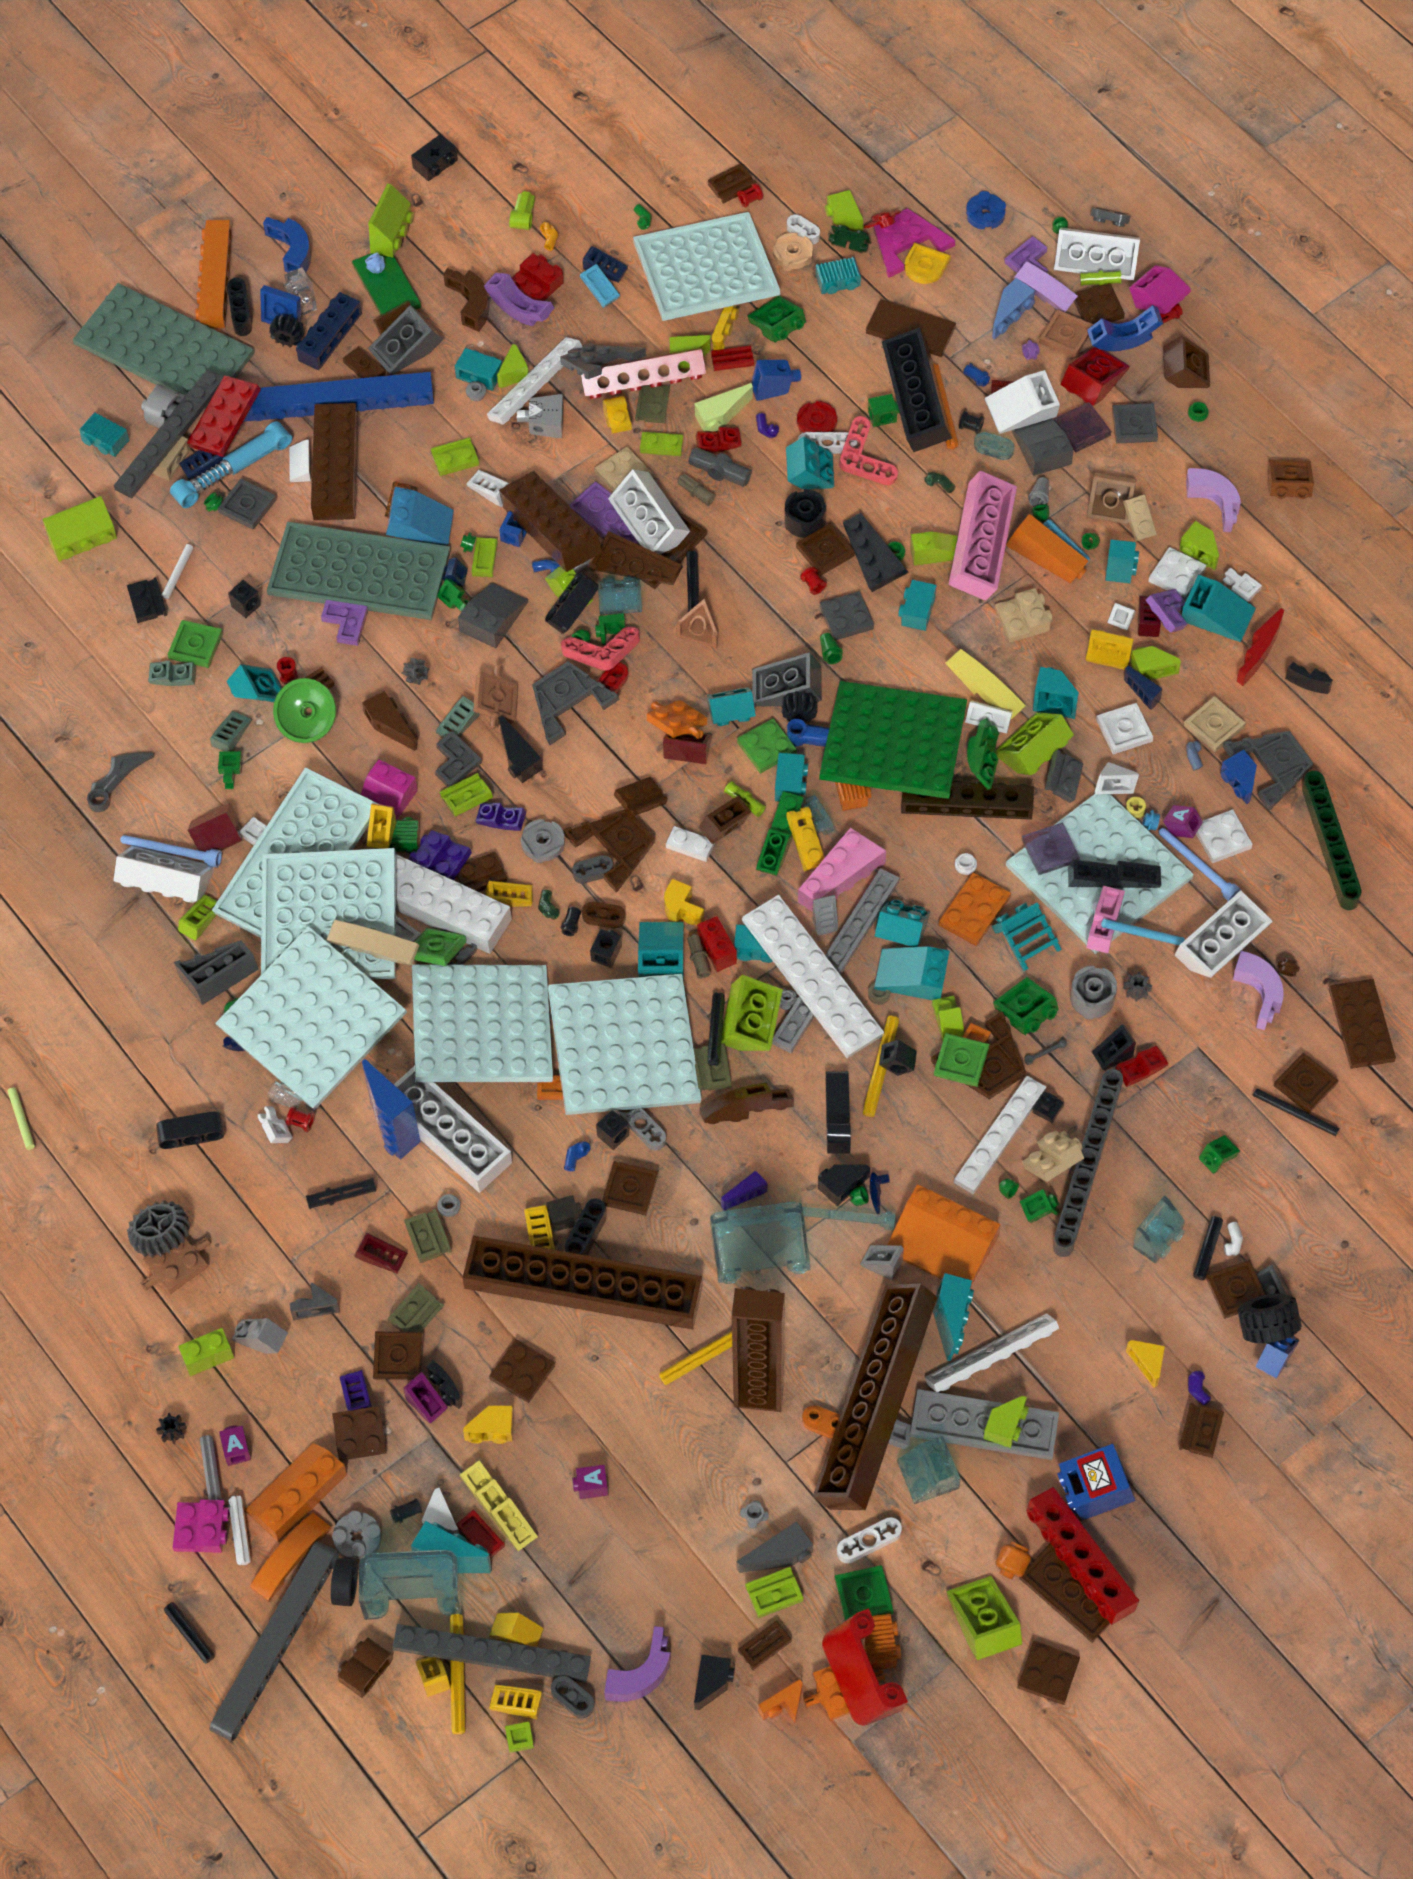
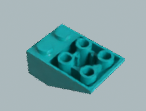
M1198 574L1184 604L1182 617L1187 624L1241 642L1256 608L1220 582Z
M639 922L638 977L682 974L684 982V922Z
M944 1273L937 1290V1300L933 1309V1315L946 1359L951 1361L953 1354L958 1355L960 1346L963 1343L965 1335L963 1330L969 1317L968 1307L972 1301L974 1289H970L972 1280Z
M425 1521L411 1544L414 1562L434 1573H491L492 1571L487 1549L478 1544L473 1546L467 1543V1540L457 1533L452 1535L446 1532V1529L438 1523L434 1522L431 1524Z

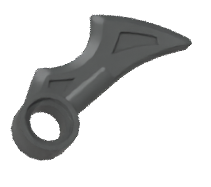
M134 752L111 757L109 773L101 780L92 783L91 791L87 795L89 808L94 812H103L108 809L111 792L131 771L142 763L154 758V753ZM96 797L104 798V801L100 804L93 803Z

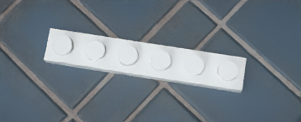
M565 337L487 413L489 420L499 424L509 421L517 410L521 409L545 383L549 382L551 377L563 368L560 357L568 354L569 350L582 348L581 342Z
M1026 1076L955 1177L954 1183L972 1194L976 1192L1029 1116L1044 1091H1046V1086Z
M1046 1313L926 1376L927 1385L935 1392L945 1391L952 1384L970 1378L971 1374L989 1368L992 1363L1010 1357L1013 1352L1031 1346L1033 1342L1040 1338L1050 1336L1059 1329L1057 1321Z

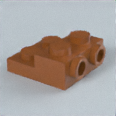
M1269 459L1270 496H1275L1279 499L1285 497H1297L1299 499L1312 497L1314 480L1311 461Z

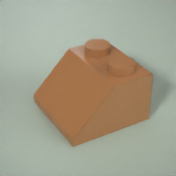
M1095 472L1087 517L1128 524L1129 520L1123 501L1134 497L1137 479Z

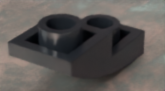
M1294 662L1288 667L1285 678L1301 688L1323 694L1330 692L1333 679L1325 672L1315 668L1309 673L1303 666H1299Z
M432 1360L427 1366L429 1380L435 1385L440 1386L441 1399L445 1404L450 1407L454 1405L460 1409L462 1407L461 1398L454 1382L446 1371Z

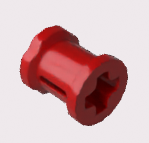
M757 183L752 184L750 188L744 191L740 190L737 192L739 202L745 208L750 203L763 199L762 190Z
M809 567L802 572L800 579L809 586L811 594L817 595L826 588L827 583L817 574L818 570L815 567Z
M283 657L278 660L277 670L279 671L280 681L288 684L296 680L298 675L295 661L290 657Z
M292 1106L286 1117V1125L303 1128L304 1132L308 1133L314 1123L315 1115L312 1112L308 1114L297 1110V1107Z

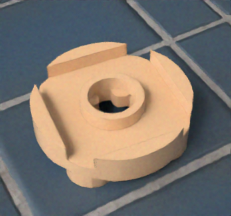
M787 233L777 239V243L773 247V257L783 270L800 269L812 262L813 244L808 237L804 236L803 238L798 236V233ZM790 249H793L794 251H797V252H796V253H790Z

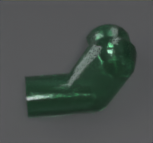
M933 471L927 473L928 476L924 478L927 485L933 486L936 482L947 493L953 492L956 487L945 475Z
M542 890L538 909L546 918L555 920L559 917L560 911L551 903L552 892Z

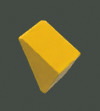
M371 804L367 847L378 849L390 847L396 826L394 807Z
M1131 1340L1127 1344V1354L1152 1387H1157L1165 1346Z
M497 1613L489 1637L503 1642L537 1647L544 1628L520 1613Z
M426 1657L415 1661L427 1697L451 1689L441 1658Z

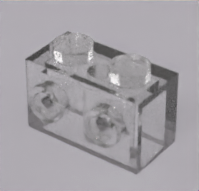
M303 267L284 274L286 283L283 286L285 292L301 298V316L317 310L313 284Z

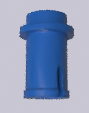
M972 363L965 367L963 374L974 380L977 386L984 387L990 381L988 372L981 371Z

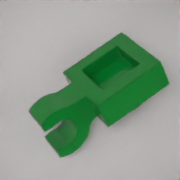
M446 579L438 592V598L450 609L457 607L462 612L469 600L462 597L465 591L452 579Z
M219 751L218 772L219 774H224L223 783H225V789H234V774H241V751Z

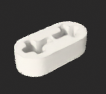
M800 215L788 217L787 231L789 233H798V236L803 238L806 236L813 245L819 242V227Z

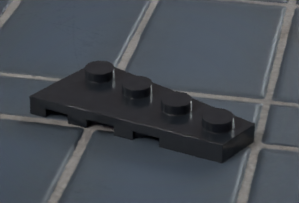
M862 513L843 522L867 585L872 592L909 573Z

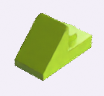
M954 996L932 1000V1007L942 1041L944 1040L945 1033L963 1037L964 1026L961 1009L957 1007Z

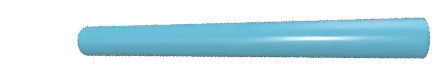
M1103 919L1101 923L1103 928L1174 945H1180L1185 941L1184 937L1108 919Z

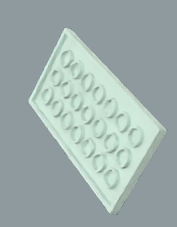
M305 767L212 911L215 915L261 938L262 854L353 850L369 826L371 804L378 803Z

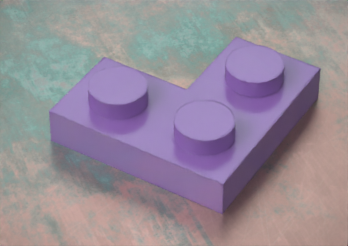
M1032 236L1005 258V264L1018 273L1027 261L1048 274V269L1037 262L1040 257L1047 253V247Z
M1176 589L1152 594L1146 599L1151 610L1159 617L1163 626L1170 633L1183 630L1188 625L1178 612L1183 610L1185 600Z
M326 600L321 620L322 622L340 625L337 643L358 646L368 608L363 605Z

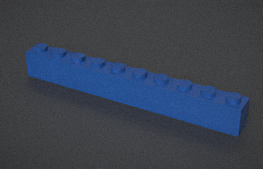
M431 372L263 387L243 422L314 415V404L356 403L357 411L361 412L434 404Z

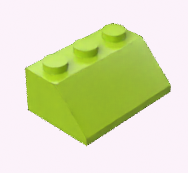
M388 183L368 223L370 253L378 252L379 255L394 257L396 251L400 250L402 238L407 235L408 225L413 222L414 212H411V203Z
M101 496L42 519L49 543L58 561L69 559L74 555L117 539L113 523Z
M1037 712L994 752L1000 760L1016 773L1032 775L1039 770V767L1044 762L1052 758L1055 751L1066 746L1068 740L1074 734L1062 714Z
M741 975L733 982L723 1023L721 1044L725 1043V1046L739 1051L771 1050L783 989L745 975Z

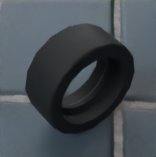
M336 1559L331 1579V1603L333 1605H353L358 1579L356 1560Z

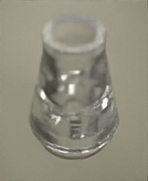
M275 1081L267 1095L271 1102L288 1107L295 1106L297 1109L302 1102V1097L298 1096L283 1082Z

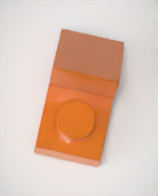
M800 1679L760 1703L758 1705V1713L762 1719L765 1720L768 1717L770 1719L775 1718L782 1713V1708H785L794 1723H796L802 1695V1681Z

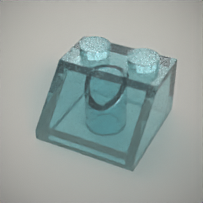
M1165 1195L1137 1228L1133 1245L1135 1250L1155 1264L1160 1258H1166L1171 1251L1170 1245L1174 1241L1178 1242L1185 1233L1183 1230L1185 1220Z

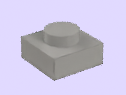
M896 1420L888 1444L905 1450L910 1444L911 1425Z

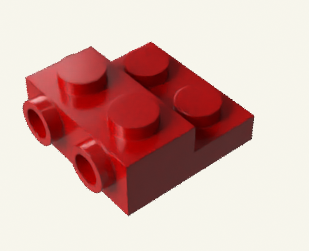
M534 253L520 264V270L512 277L515 285L522 293L538 301H545L564 283L562 269L556 264L550 265L542 254L537 256Z

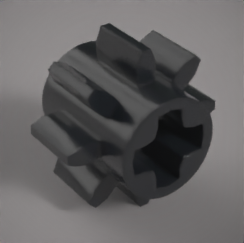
M168 1413L164 1419L159 1418L161 1427L156 1428V1431L159 1435L163 1434L161 1436L163 1442L169 1440L175 1444L179 1438H185L182 1430L187 1429L186 1423H181L182 1418L180 1415L174 1417Z

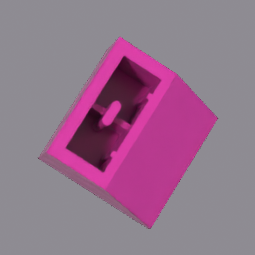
M1156 265L1129 287L1136 308L1147 310L1154 305L1158 307L1161 314L1171 311L1178 302L1182 301L1191 292L1190 287L1170 268Z

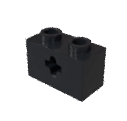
M438 135L411 155L413 169L427 181H430L458 160L456 146L443 135Z

